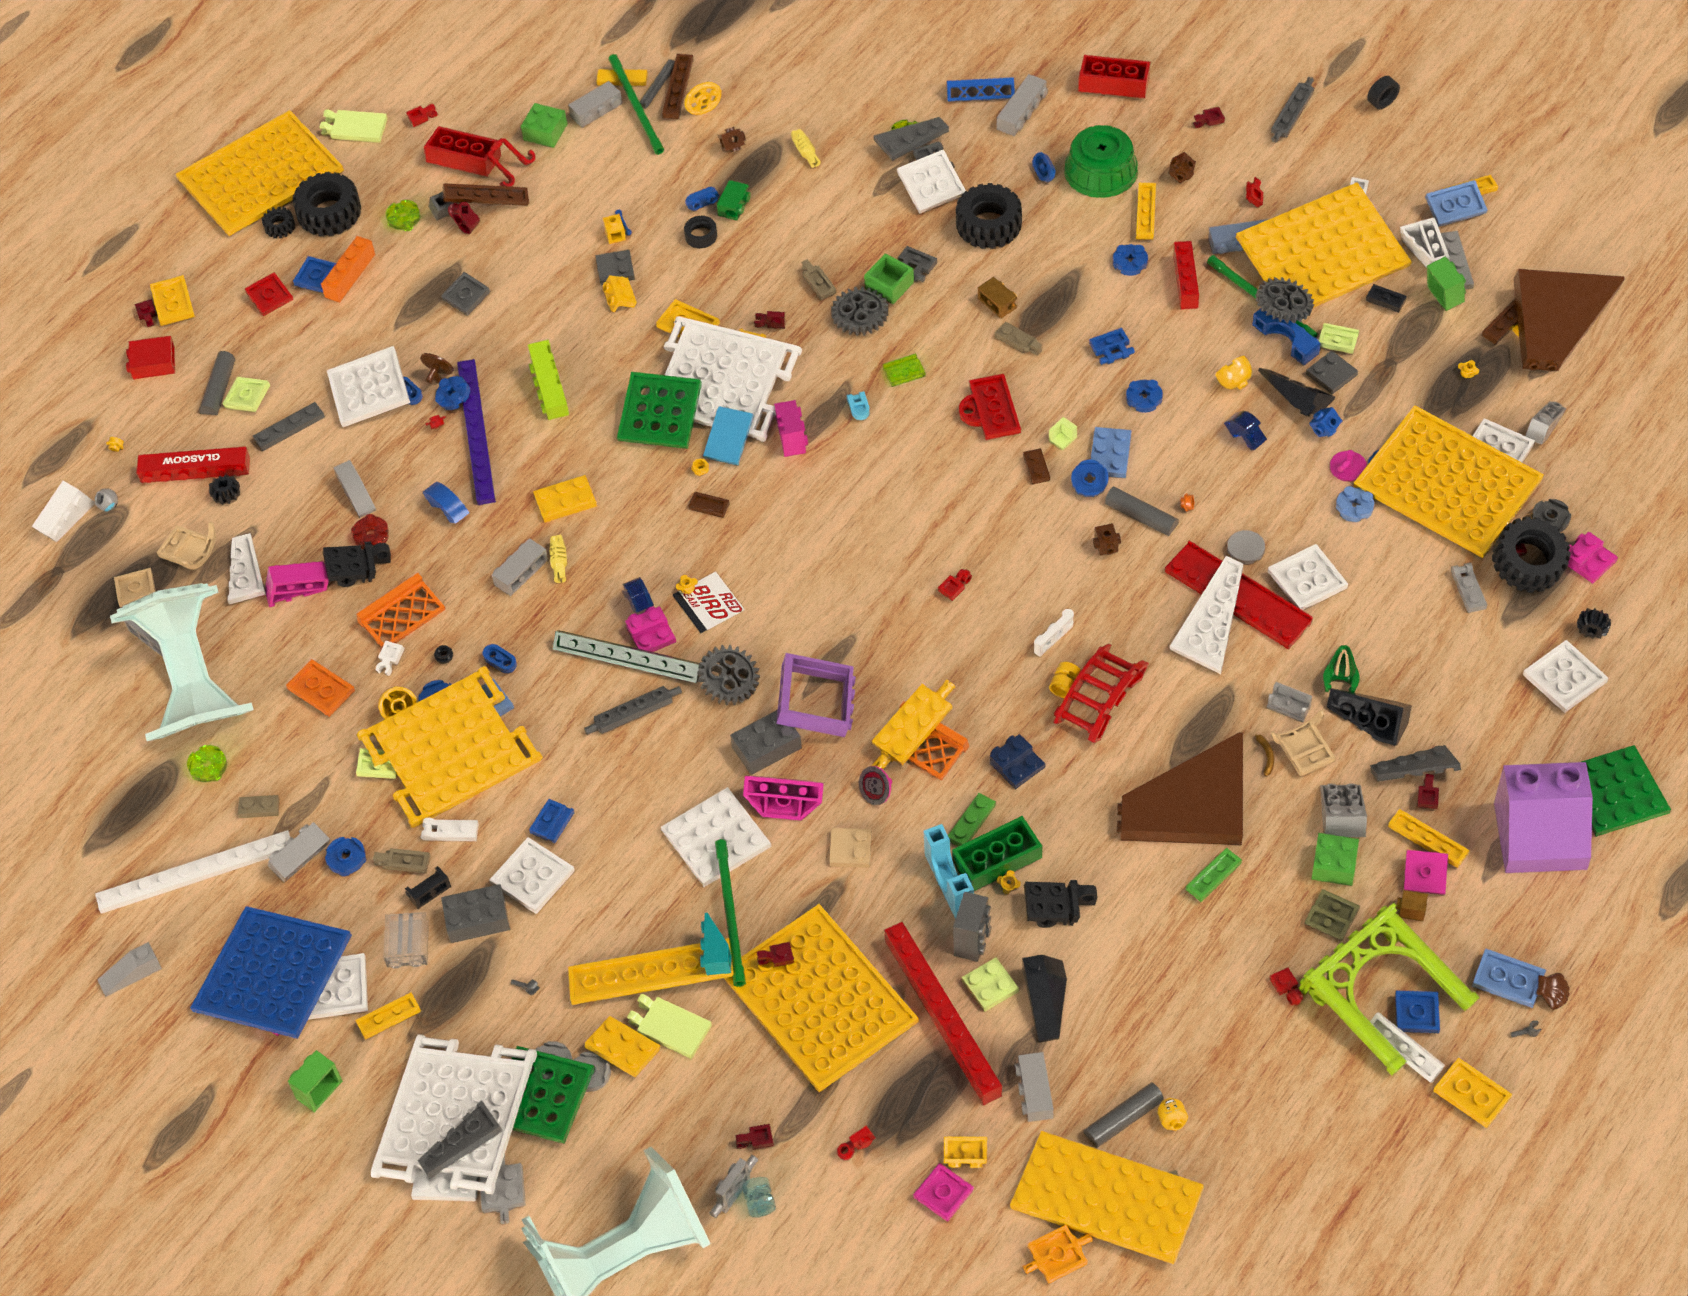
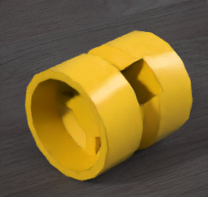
M1060 662L1049 685L1050 691L1058 697L1065 698L1081 669L1073 663Z

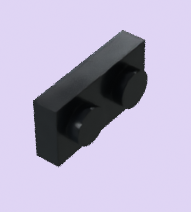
M1373 284L1366 296V301L1399 313L1406 302L1407 296Z

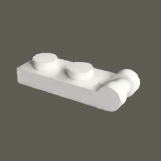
M1065 609L1062 612V617L1056 623H1052L1043 635L1037 636L1034 641V653L1039 657L1073 627L1074 613L1071 609Z
M424 818L422 825L424 830L421 832V839L425 841H477L479 823L478 820H434L432 818Z

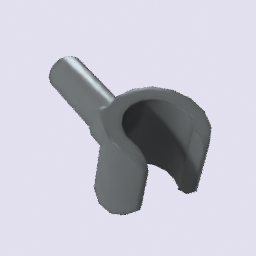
M514 979L511 980L512 985L522 987L530 995H534L540 989L537 986L538 983L533 979L528 984Z
M1534 1020L1527 1028L1510 1032L1511 1037L1528 1034L1531 1037H1536L1542 1029H1534L1539 1024V1021Z

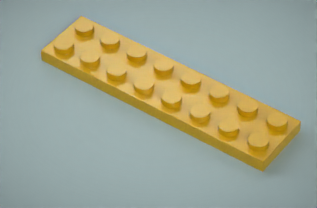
M726 938L725 940H726V942L728 943L729 948H730L729 938ZM701 943L569 966L570 1001L572 1005L732 977L734 974L733 964L731 965V973L707 975L705 967H701L700 955H704V950L701 949Z

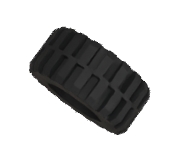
M325 172L324 174L316 173L315 176H309L306 181H302L299 184L300 187H297L292 200L298 222L305 231L313 235L318 234L322 237L329 235L330 237L337 233L341 234L344 230H349L352 227L351 225H354L358 220L357 218L360 217L361 203L354 182L343 174L340 175L336 172L333 174L331 172ZM326 201H338L329 207H317Z
M978 184L977 187L969 188L968 192L965 191L961 195L956 205V228L959 235L967 243L970 242L974 247L980 246L981 249H995L998 246H1005V243L1009 244L1013 241V238L1018 236L1022 228V206L1020 199L1015 192H1011V189L1008 187L1004 188L1000 184ZM988 212L1001 215L992 220L977 217L982 213Z
M1529 516L1523 517L1522 520L1520 518L1515 519L1512 523L1506 525L1493 547L1492 561L1496 562L1494 568L1496 572H1500L1499 577L1502 580L1505 579L1509 586L1517 587L1516 590L1519 591L1525 589L1527 592L1533 593L1535 590L1541 592L1545 588H1551L1564 573L1571 555L1569 542H1565L1566 536L1564 533L1559 532L1560 528L1556 525L1552 526L1548 520L1542 521L1539 517L1531 519ZM1521 543L1536 546L1545 555L1547 564L1531 565L1523 561L1517 554L1515 546Z

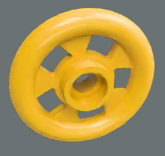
M703 82L696 85L686 95L684 102L686 110L693 115H702L710 112L721 100V88L713 82Z

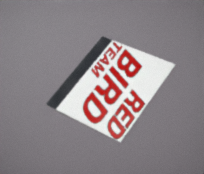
M717 572L699 580L692 593L684 594L678 591L673 594V597L700 633L745 610Z

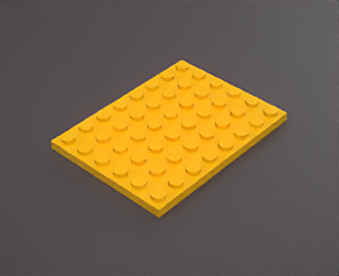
M289 110L176 173V177L226 234L231 236L264 217L263 214H267V210L272 211L273 207L277 209L278 206L281 207L292 201L296 188L300 187L299 184L302 181H306L307 177H313L316 173H341L344 171V168Z
M1358 182L1236 233V239L1264 281L1267 282L1268 278L1273 281L1274 277L1278 280L1283 277L1285 281L1290 279L1292 283L1297 281L1298 286L1303 285L1302 289H1308L1307 294H1312L1311 299H1314L1313 308L1407 268L1412 263Z
M1414 405L1356 479L1353 487L1360 488L1365 492H1371L1376 500L1477 556L1484 558L1504 527L1511 522L1542 481L1544 474Z
M820 904L741 957L746 980L744 986H734L733 976L724 978L818 1092L827 1088L919 1022V1018ZM790 942L794 957L793 964L774 967L773 962L765 965H758V951H770L769 946Z

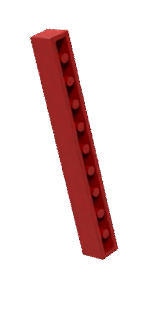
M901 921L885 929L884 935L887 946L983 1106L1002 1097L1000 1081L904 923Z

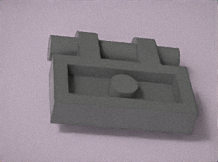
M906 246L898 257L899 261L915 269L914 281L924 282L926 276L921 273L924 272L929 275L937 264V258L909 246Z

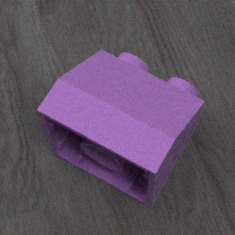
M1586 762L1504 765L1494 800V808L1505 873L1587 870L1591 860L1592 792Z

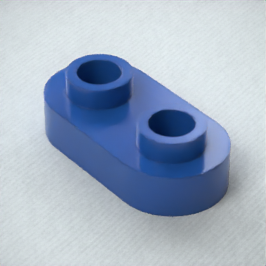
M1037 153L1033 157L1032 165L1040 180L1047 183L1051 182L1055 177L1056 170L1047 154Z
M708 187L690 194L686 198L685 204L689 210H698L715 203L719 198V193L714 187Z
M403 376L410 399L408 404L416 405L420 403L423 398L420 388L409 378Z
M490 644L483 649L485 662L500 672L511 673L516 669L517 662L514 655L500 646Z

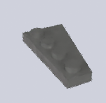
M940 117L874 135V141L893 161L948 133L949 126Z
M1445 745L1435 746L1432 749L1417 751L1414 754L1398 756L1392 760L1380 761L1377 764L1370 765L1371 773L1378 781L1404 778L1405 774L1422 776L1423 772L1435 770V774L1444 773V769L1453 768L1454 771L1461 770V763Z
M482 1100L476 1104L477 1108L471 1114L468 1112L462 1118L463 1122L456 1128L452 1127L447 1132V1136L443 1141H437L418 1159L419 1164L429 1179L502 1132L500 1125Z

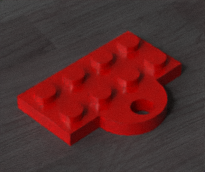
M1004 373L969 380L972 394L962 399L959 404L961 420L970 426H981L985 440L1020 434L1021 427ZM965 410L973 411L970 414L964 413Z

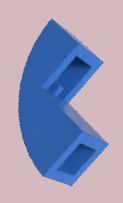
M436 481L422 492L432 507L441 508L450 523L456 524L470 513L461 500L440 482Z

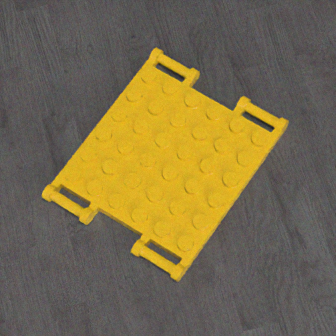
M486 666L367 729L360 730L356 734L371 755L374 766L382 765L389 761L396 771L405 789L396 791L393 794V798L396 802H399L409 819L408 823L411 828L423 824L424 818H434L536 764L543 758L528 738L524 726H519L510 733L500 718L494 705L502 702L505 699V695L495 685ZM483 678L493 697H487L478 680ZM375 736L384 754L379 755L369 737ZM518 738L521 739L531 755L527 759L515 742ZM409 796L412 798L421 815L416 816L405 798Z

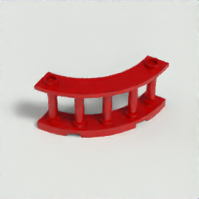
M1109 643L1103 647L1100 646L1086 663L1070 687L1061 706H1058L1054 712L1055 719L1053 723L1059 724L1065 719L1087 730L1089 733L1087 740L1093 743L1102 739L1112 718L1109 715L1114 706L1118 707L1126 696L1127 692L1125 690L1128 687L1133 688L1138 682L1142 681L1149 664L1144 660L1132 664L1109 653L1112 646ZM1105 660H1108V661H1110V662H1112V663H1114V664H1116V665H1118V666H1120V667H1122V668L1128 670V672H1127V671H1124V672H1123V671H1121V670H1119V669H1117V668H1115V667H1113V666H1111V665L1105 663ZM1096 668H1099L1120 678L1117 686H1111L1091 676V673ZM1084 682L1108 692L1109 698L1106 703L1101 704L1079 693ZM1074 699L1098 711L1099 716L1095 723L1091 724L1068 712Z

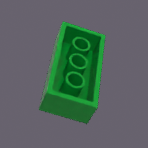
M1022 815L952 849V861L960 874H967L974 891L996 881L999 876H1004L1008 870L1015 872L1041 859L1043 846Z

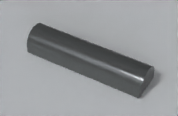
M220 351L217 354L199 408L200 414L218 415L235 363V357L230 352Z
M1114 486L1106 496V505L1167 536H1170L1179 524L1178 518Z
M1153 1082L1149 1083L1084 1129V1134L1096 1148L1100 1147L1161 1104L1164 1100L1162 1092Z

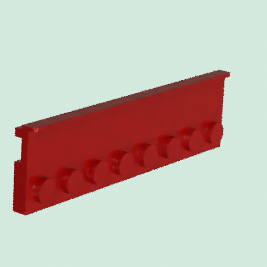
M1189 540L1184 548L1165 567V572L1202 595L1223 561ZM1242 573L1233 615L1289 650L1301 637L1303 631L1310 627L1313 617Z

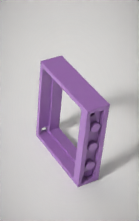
M786 653L781 666L776 724L845 737L847 731L851 730L853 722L850 715L852 716L854 704H851L855 695V689H852L856 677L853 676L854 667ZM792 672L843 682L840 720L789 710Z

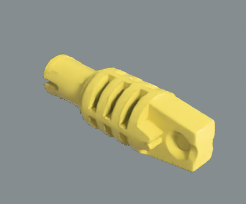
M801 129L792 131V140L801 156L808 160L812 168L818 167L821 161L815 154V148L809 138Z
M562 535L550 537L549 548L550 564L554 569V581L561 583L560 578H562V582L566 581V547Z

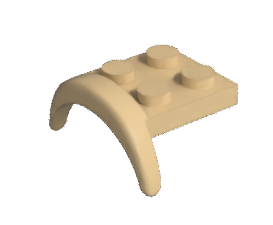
M209 522L208 536L176 525L157 551L158 557L180 564L188 569L195 570L200 568L211 555L215 545L216 533L214 523Z
M1322 710L1318 711L1309 721L1293 730L1280 734L1271 732L1273 740L1280 744L1300 777L1331 764L1336 759L1316 728L1324 717Z

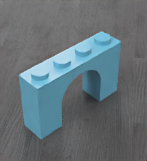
M940 824L923 831L924 853L956 919L964 892L974 894V888L966 873L958 876L951 857L950 839L943 825Z

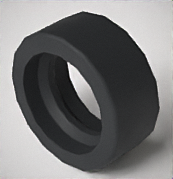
M1383 76L1371 86L1368 91L1367 100L1377 109H1384L1396 99L1400 91V85L1390 76Z
M695 216L685 223L684 233L688 245L701 249L707 248L716 242V223L710 217ZM697 228L711 230L704 236H694L691 234Z

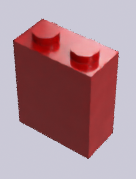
M171 336L129 341V349H126L129 362H126V369L128 373H131L133 379L175 374V345Z

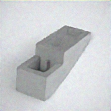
M348 460L333 467L337 479L359 518L376 511L351 461Z

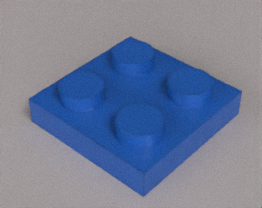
M308 256L293 280L294 286L323 293L321 283L336 263Z
M1395 991L1396 1026L1400 1030L1413 1033L1440 1032L1438 992Z

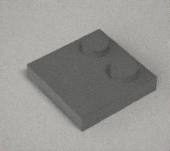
M630 249L595 255L600 285L606 282L609 275L626 277L629 281L635 280Z
M463 272L441 297L444 301L468 316L491 291L489 287Z
M1331 350L1306 369V375L1333 395L1358 375V370Z

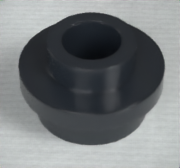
M446 645L437 647L434 653L435 660L442 664L450 662L453 658L452 649Z

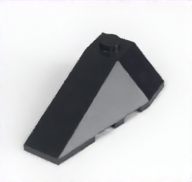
M1259 367L1258 371L1293 407L1301 410L1300 414L1310 417L1311 414L1314 415L1320 409L1328 407L1335 399V396L1322 390L1305 386L1302 382Z
M1043 954L1022 958V971L1038 1041L1040 1043L1057 1040L1060 1038L1067 984L1063 961Z

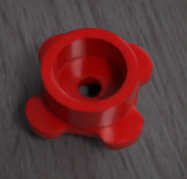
M435 415L429 418L430 422L426 423V426L430 425L431 429L443 426L445 424L443 419L446 416L440 417Z

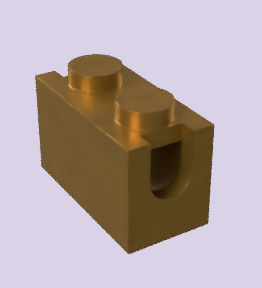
M994 276L978 287V300L999 318L1002 319L1017 308L1015 304L1017 295Z

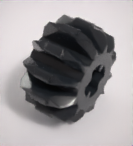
M226 473L224 477L219 475L218 479L213 478V483L209 484V494L216 503L220 502L224 505L225 502L230 504L231 500L237 501V496L240 495V484L234 476L229 477Z
M1587 608L1586 611H1581L1577 620L1579 633L1585 634V637L1590 636L1592 639L1594 637L1601 639L1602 636H1606L1611 627L1609 614L1603 613V610H1596V608L1593 610Z

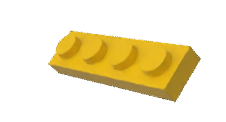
M1139 183L1136 239L1154 240L1156 183Z
M1401 809L1397 811L1388 824L1389 828L1429 852L1448 854V863L1456 868L1461 865L1469 854L1467 848Z

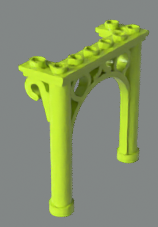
M1395 903L1389 907L1383 906L1373 919L1369 918L1362 925L1364 928L1360 932L1355 930L1348 937L1349 941L1345 945L1341 942L1333 950L1335 953L1332 956L1326 955L1319 961L1320 966L1316 969L1313 967L1304 974V978L1299 982L1301 984L1299 987L1300 992L1304 995L1309 992L1311 998L1320 1006L1327 1004L1387 1067L1386 1070L1391 1076L1407 1063V1060L1361 1013L1356 1005L1353 994L1354 981L1358 971L1365 963L1384 954L1404 955L1420 964L1464 1011L1468 1010L1480 998L1396 913L1398 910L1395 908L1397 906ZM1383 933L1390 942L1389 946H1379L1375 941V937ZM1370 937V949H1361L1358 947L1366 939ZM1399 941L1405 947L1395 946V944ZM1349 954L1352 955L1353 964L1351 966L1346 963H1340ZM1338 969L1346 971L1348 981L1343 983L1336 982L1333 978V973ZM1339 989H1346L1347 1000L1340 994Z

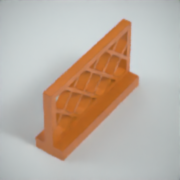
M416 573L356 615L361 627H364L378 645L383 648L384 643L381 640V634L392 635L389 642L397 643L446 609L423 582L420 574ZM422 588L426 592V598L415 597L416 592ZM404 600L411 601V607L402 608L400 603ZM414 601L425 602L424 610L413 609ZM427 603H435L438 606L434 611L426 610ZM396 611L395 619L384 618L385 613ZM399 612H408V620L398 619ZM412 613L423 614L422 619L411 621ZM373 621L381 622L380 629H373L368 624ZM383 623H394L393 631L382 630ZM397 623L407 624V629L403 632L396 631Z
M905 701L902 702V704L899 706V708H901V707L903 706V704L905 703ZM939 723L925 739L927 748L916 750L908 761L938 779L943 780L960 755L970 747L968 739ZM938 738L941 745L929 747L928 739ZM953 747L957 750L953 756L945 757L944 749ZM942 749L943 758L932 760L931 751ZM928 752L929 761L920 762L917 754ZM944 762L945 767L939 773L934 770L933 764Z

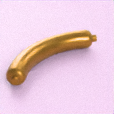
M1256 734V741L1263 747L1267 757L1266 766L1263 771L1264 776H1269L1274 767V752L1267 739L1261 734Z

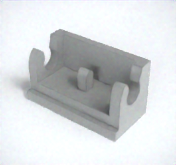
M1275 682L1273 692L1269 695L1267 709L1304 722L1311 708L1312 696Z

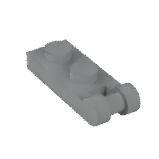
M1465 563L1464 566L1460 567L1458 565L1451 566L1452 576L1467 612L1485 610L1487 603L1473 572L1472 564Z

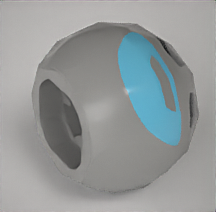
M109 488L101 489L95 496V504L100 510L111 511L118 504V496L115 491Z

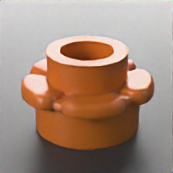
M1188 493L1181 497L1180 500L1181 508H1184L1186 512L1193 510L1195 504L1194 496L1188 495Z

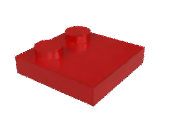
M275 272L244 288L245 293L263 317L293 300V296Z

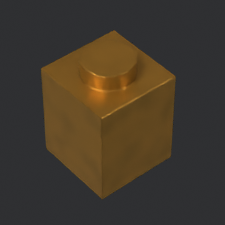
M1403 890L1402 898L1398 897L1396 909L1400 910L1399 916L1405 919L1424 922L1428 894Z

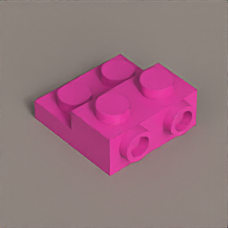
M1588 531L1585 535L1581 533L1575 540V544L1573 546L1570 545L1569 551L1571 555L1568 567L1594 584L1617 562L1618 557L1603 547L1604 541Z
M650 606L644 613L639 615L636 613L631 614L628 620H625L627 631L638 649L655 652L676 643V637L669 627L667 618L660 606L656 608Z

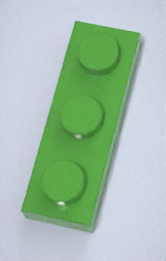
M978 793L949 833L950 842L960 846L971 841L995 808L996 801Z
M1226 848L1186 886V891L1202 902L1241 865L1242 859Z

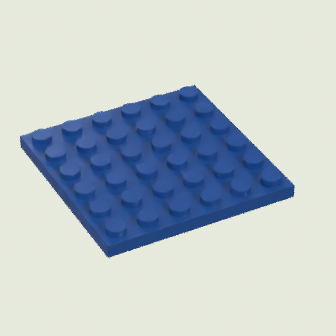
M246 906L190 1008L195 1013L298 1039L352 934L347 930Z

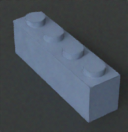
M1269 219L1209 227L1208 240L1212 254L1244 250L1236 239V233Z

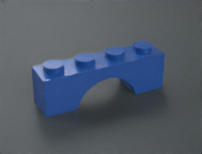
M1261 308L1253 314L1252 325L1264 335L1276 333L1284 335L1293 343L1291 356L1303 366L1319 355L1321 343L1317 338L1307 333L1303 327L1298 326L1296 323L1294 324L1291 320L1288 323L1283 319L1279 322V318L1273 320V316H1266L1267 311H1261Z

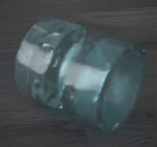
M756 1177L744 1182L742 1190L744 1198L747 1200L746 1205L749 1215L751 1217H762L774 1212L776 1204L773 1195L770 1194L772 1190L769 1179L766 1177Z

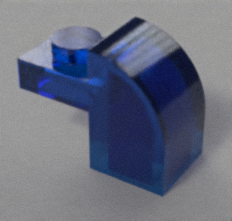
M1248 411L1236 412L1224 422L1233 438L1242 436L1251 451L1267 440L1259 428L1261 422Z
M640 577L622 584L624 588L622 593L625 598H628L633 612L637 613L654 606L650 594Z

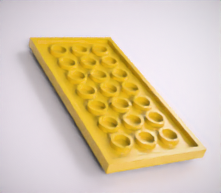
M1041 1131L1010 1203V1208L1060 1226L1067 1225L1069 1229L1084 1234L1089 1233L1090 1236L1175 1264L1203 1192L1204 1184Z

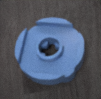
M1348 486L1338 495L1336 509L1340 512V516L1343 519L1351 522H1360L1361 519H1367L1373 513V494L1368 491L1365 492L1360 488ZM1352 503H1358L1359 505L1353 507Z

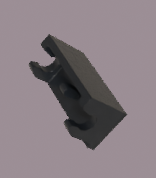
M439 866L435 868L436 871L433 875L414 888L410 889L408 886L405 888L406 895L417 909L451 887L448 876L445 875Z

